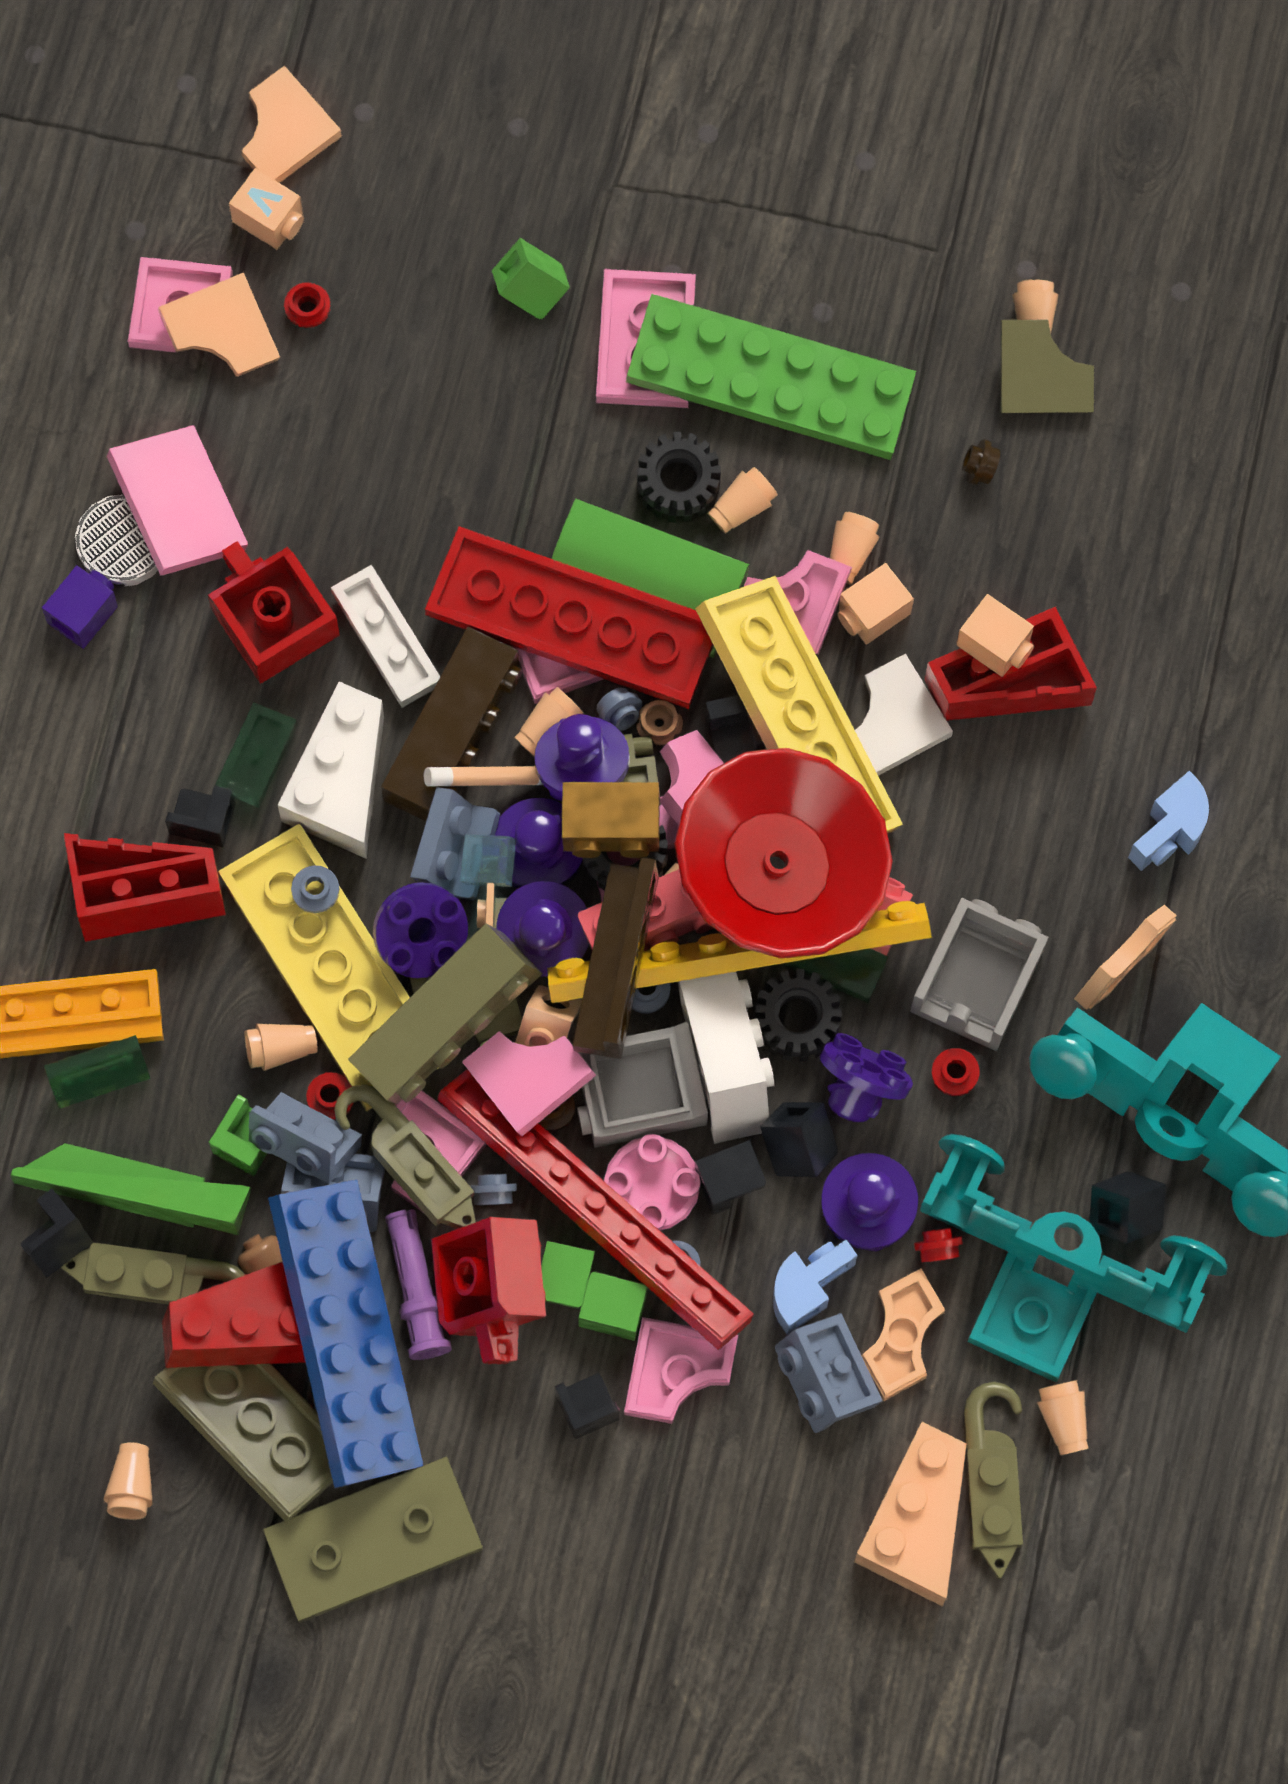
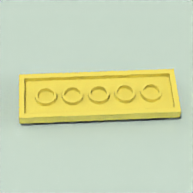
M776 576L705 600L695 609L766 749L790 748L830 760L863 785L885 819L887 834L903 825Z
M299 823L219 870L218 873L350 1085L365 1084L373 1086L348 1058L410 997L392 968L381 959L373 938L340 886L339 897L336 903L327 911L309 913L302 910L295 903L291 886L296 874L302 869L314 865L323 866L328 869ZM313 881L308 884L306 891L312 895H317L323 891L324 885L321 882ZM360 1101L366 1111L372 1108L368 1103Z

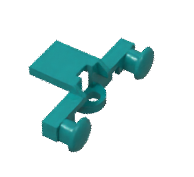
M1203 1003L1195 1010L1157 1061L1078 1007L1064 1023L1058 1035L1043 1037L1033 1045L1029 1057L1030 1071L1037 1084L1047 1093L1058 1098L1071 1100L1089 1093L1122 1117L1129 1106H1132L1138 1110L1135 1117L1136 1129L1143 1141L1154 1151L1167 1158L1179 1161L1194 1160L1201 1154L1210 1159L1203 1172L1233 1191L1231 1196L1233 1210L1238 1220L1248 1230L1266 1237H1278L1288 1233V1149L1239 1117L1242 1110L1281 1058L1280 1055ZM1187 1070H1190L1219 1090L1198 1125L1166 1105L1167 1100ZM1163 1129L1170 1132L1173 1136L1167 1134Z
M956 1134L946 1135L938 1142L939 1147L949 1155V1158L942 1173H936L923 1200L920 1212L1008 1251L968 1342L1051 1381L1057 1382L1097 1293L1187 1333L1205 1295L1201 1293V1289L1208 1274L1217 1276L1227 1274L1226 1261L1218 1252L1200 1241L1176 1235L1166 1237L1160 1242V1248L1172 1257L1165 1275L1147 1267L1144 1273L1105 1255H1103L1100 1261L1102 1253L1100 1238L1093 1226L1081 1216L1064 1211L1048 1213L1035 1221L1031 1227L1032 1222L993 1205V1197L978 1191L985 1173L1001 1175L1005 1171L1002 1157L993 1149L978 1140ZM1060 1228H1072L1078 1232L1081 1245L1075 1250H1063L1056 1244L1054 1233ZM1039 1255L1074 1270L1068 1287L1032 1271Z

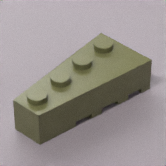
M485 923L348 1060L387 1101L398 1104L403 1100L407 1103L426 1086L425 1079L438 1067L441 1069L448 1065L459 1054L461 1047L467 1041L484 1030L495 1016L543 973L503 932Z

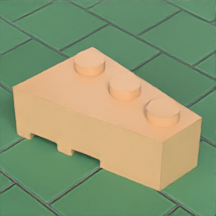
M921 1422L857 1552L854 1562L943 1607L947 1599L966 1443Z

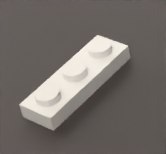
M372 565L332 586L331 591L400 706L404 707L433 691L440 679V675Z

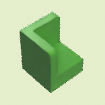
M519 238L492 270L499 295L538 319H543L570 288L562 264L522 238Z
M238 1094L210 1139L209 1145L214 1155L254 1177L268 1153L261 1151L255 1144L248 1141L249 1112L252 1108L249 1106L248 1100Z
M547 1241L541 1265L543 1288L546 1295L545 1302L577 1309L581 1308L595 1251Z
M592 1272L589 1276L579 1314V1327L635 1341L648 1287L644 1284Z

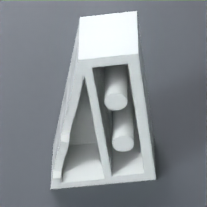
M338 682L278 803L282 822L293 827L300 823L305 832L366 859L384 724L381 699Z
M730 972L678 981L680 1002L685 1022L688 1021L703 1092L710 1110L711 1133L714 1144L761 1134L760 1126L769 1117L767 1087L774 1086V1077L769 1058L760 1059L757 1047L764 1046L758 1018L749 1020L746 1008L753 1007L747 979L738 980L737 973Z

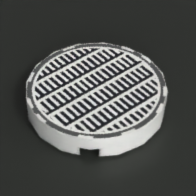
M124 495L108 496L94 503L80 518L75 534L78 557L88 573L96 570L113 584L132 586L153 577L158 571Z

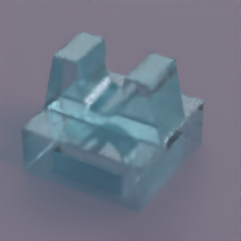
M465 834L460 881L466 885L487 886V883H494V886L511 887L516 840L510 836Z

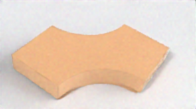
M1163 905L1147 917L1129 939L1097 969L1074 999L1087 1010L1088 1008H1093L1107 997L1129 971L1155 947L1176 921L1175 917L1177 915L1167 906Z
M922 1268L885 1287L878 1293L884 1309V1327L877 1342L861 1356L883 1401L927 1377L921 1358L922 1339L931 1323L944 1314L945 1309Z

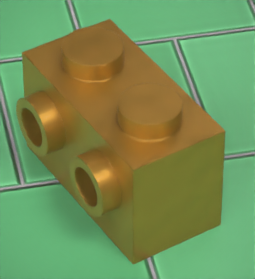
M563 782V851H572L574 856L581 858L598 857L601 855V851H620L622 856L629 858H641L648 856L649 852H659V782Z

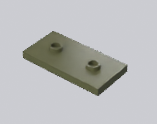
M271 1364L165 1368L154 1377L152 1384L286 1523L333 1483L317 1411Z
M447 1457L295 1516L288 1523L283 1521L263 1529L299 1623L483 1550Z

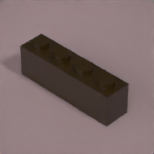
M467 627L381 786L384 802L426 822L436 787L451 789L458 793V789L454 788V786H426L424 782L425 769L427 767H473L480 752V749L475 746L483 732L489 735L493 731L501 714V709L497 708V705L504 692L510 695L513 693L521 678L523 670L518 667V650Z

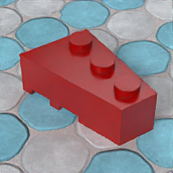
M1056 607L1025 619L1034 626L1030 643L1034 645V648L1019 669L1012 665L1003 677L961 648L928 662L924 681L946 721L1092 706L1097 687Z
M64 833L77 916L85 942L226 915L213 848L153 842L152 846L124 843L123 839L108 838V841L80 839L78 834Z
M283 1262L170 1302L162 1320L165 1368L306 1362Z

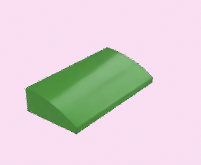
M576 498L551 558L694 610L705 600L744 587L749 564ZM714 646L709 656L711 658H714L716 654Z

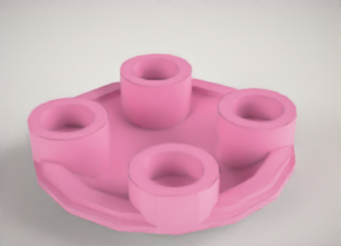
M649 1134L643 1138L634 1139L620 1148L608 1164L604 1181L659 1230L670 1229L687 1218L697 1203L701 1185L700 1176L695 1169V1162L688 1151L673 1140L662 1138L656 1134Z

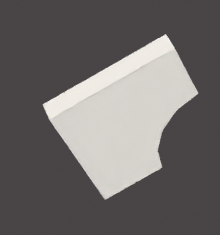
M906 654L865 675L864 681L870 695V707L862 725L855 732L878 776L952 736L953 731Z

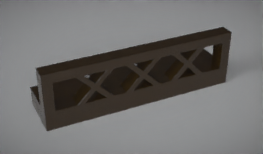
M641 857L639 868L610 864L573 1041V1049L576 1052L622 1059L659 879L656 860Z

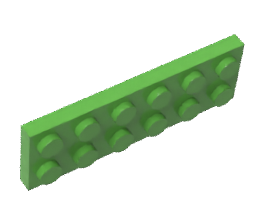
M651 293L625 382L891 460L916 371Z

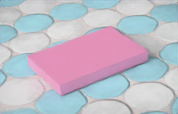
M604 269L596 403L688 408L687 400L629 384L625 381L651 293L694 306L696 274Z
M194 425L109 449L107 454L108 461L160 576L223 558L221 550L236 541L239 542L244 551L246 550L248 545Z

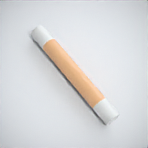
M535 766L427 767L424 772L426 786L543 785L537 775Z

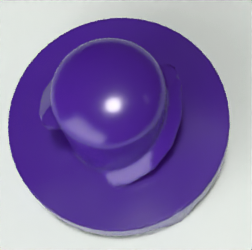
M584 714L563 718L560 722L550 727L538 741L535 750L537 775L542 784L549 790L550 795L559 801H562L563 782H624L630 764L628 743L621 731L603 719Z
M546 798L526 799L514 804L500 816L491 850L497 869L509 885L520 888L526 884L538 881H550L564 885L577 876L583 863V858L574 856L572 851H563L561 803Z
M550 881L526 884L514 891L500 909L496 929L503 932L543 973L541 977H548L547 968L555 967L562 960L570 958L582 959L589 947V942L578 921V913L587 909V907L574 891L562 884Z
M423 882L408 884L388 896L380 906L373 926L374 944L381 959L397 973L412 978L433 976L466 943L468 936L467 916L459 899L441 886Z
M836 1034L834 1041L827 1043L820 1055L823 1065L838 1077L835 1083L829 1084L827 1087L830 1093L828 1099L829 1107L838 1116L848 1121L860 1123L866 1122L870 1118H875L881 1109L882 1098L904 1099L909 1095L913 1086L911 1077L904 1071L907 1063L905 1059L888 1050H881L878 1054L864 1048L859 1040L850 1035Z
M876 1153L857 1154L840 1162L828 1175L821 1196V1212L832 1233L841 1241L847 1240L852 1247L869 1251H879L899 1241L911 1228L918 1208L917 1189L908 1171L894 1159Z

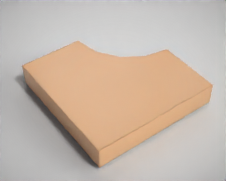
M285 66L249 92L250 100L258 112V125L253 139L243 148L242 156L253 170L256 168L278 183L282 182L342 137L341 129Z
M244 273L158 308V312L176 352L189 349L212 352L227 362L236 377L275 362L280 358Z

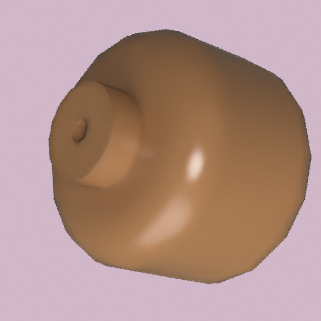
M257 1234L242 1244L246 1250L238 1257V1264L245 1275L283 1262L278 1239L274 1235H269L262 1239Z

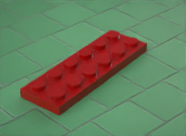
M460 526L456 531L425 608V614L429 617L463 629L470 627L499 642L687 709L690 708L714 646L697 611Z

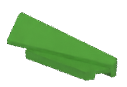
M66 1143L24 1167L12 1169L10 1175L15 1184L43 1191H49L52 1188L59 1195L192 1228L195 1224L239 1235L251 1192V1187L207 1183L203 1177Z

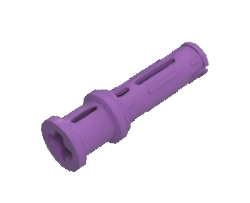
M401 1210L387 1215L385 1219L389 1235L391 1236L394 1258L403 1292L404 1303L401 1305L399 1312L401 1319L407 1321L412 1345L408 1349L409 1358L412 1360L434 1358L452 1350L450 1340L444 1338L442 1325L439 1323L437 1297L433 1296L429 1281L427 1264L418 1230L416 1211L409 1210L406 1212V1210Z

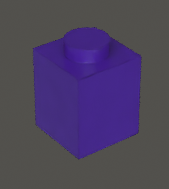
M76 565L42 607L47 624L84 649L118 608L114 591H112L114 585L98 571L92 570L90 573H87Z

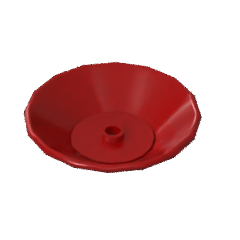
M790 748L744 752L709 771L684 803L675 840L682 886L704 921L741 948L781 959L824 954L860 934L884 902L893 862L885 819L863 785L830 760ZM778 857L782 859L785 868L777 869L773 867L770 863V858Z

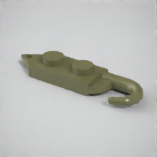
M365 1084L356 1085L343 1091L337 1099L334 1109L336 1121L343 1130L350 1128L346 1111L351 1103L363 1101L373 1108L382 1119L371 1137V1149L374 1157L435 1226L442 1223L459 1229L476 1222L471 1201L475 1191L412 1120L409 1121L394 1103L387 1101L373 1086ZM467 1219L470 1224H465L462 1220Z
M92 1243L90 1248L81 1251L61 1267L63 1271L83 1286V1291L86 1294L168 1305L170 1302L200 1292L204 1279L228 1282L245 1275L237 1266L227 1262L101 1243ZM74 1262L75 1267L73 1269H68V1263Z
M989 1382L975 1388L966 1400L964 1409L972 1549L979 1550L997 1579L1000 1580L1016 1548H1022L1023 1546L1017 1451L1013 1440L1006 1434L985 1430L983 1406L989 1398L994 1396H1001L1007 1399L1015 1414L1022 1412L1020 1398L1012 1388L1003 1383ZM1001 1561L1003 1568H997L995 1562Z

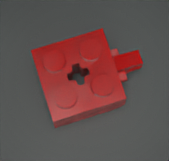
M238 541L221 550L223 560L232 574L225 578V585L208 594L210 608L260 684L340 636L336 615L295 554L288 547L264 561L259 557L253 562ZM273 610V612H274L276 615H279V616H276V617H272L271 615L266 616V613H267L268 611Z
M489 1217L432 1238L439 1323L449 1335L477 1336L482 1362L485 1364L502 1365L517 1361L519 1325L546 1316V1295L543 1288L540 1258L541 1245L538 1238L537 1220Z

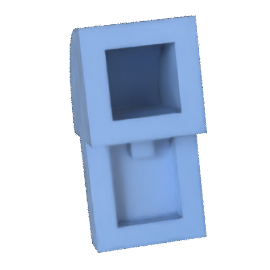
M1190 771L1155 800L1150 815L1158 823L1133 844L1128 857L1140 871L1152 861L1156 866L1165 862L1178 848L1174 843L1175 841L1188 855L1197 846L1207 823L1209 803L1203 786Z
M847 1240L836 1247L832 1242L821 1246L808 1257L811 1264L807 1267L795 1251L781 1265L775 1280L773 1307L776 1318L787 1335L827 1308L829 1298L822 1288L855 1266L857 1254Z

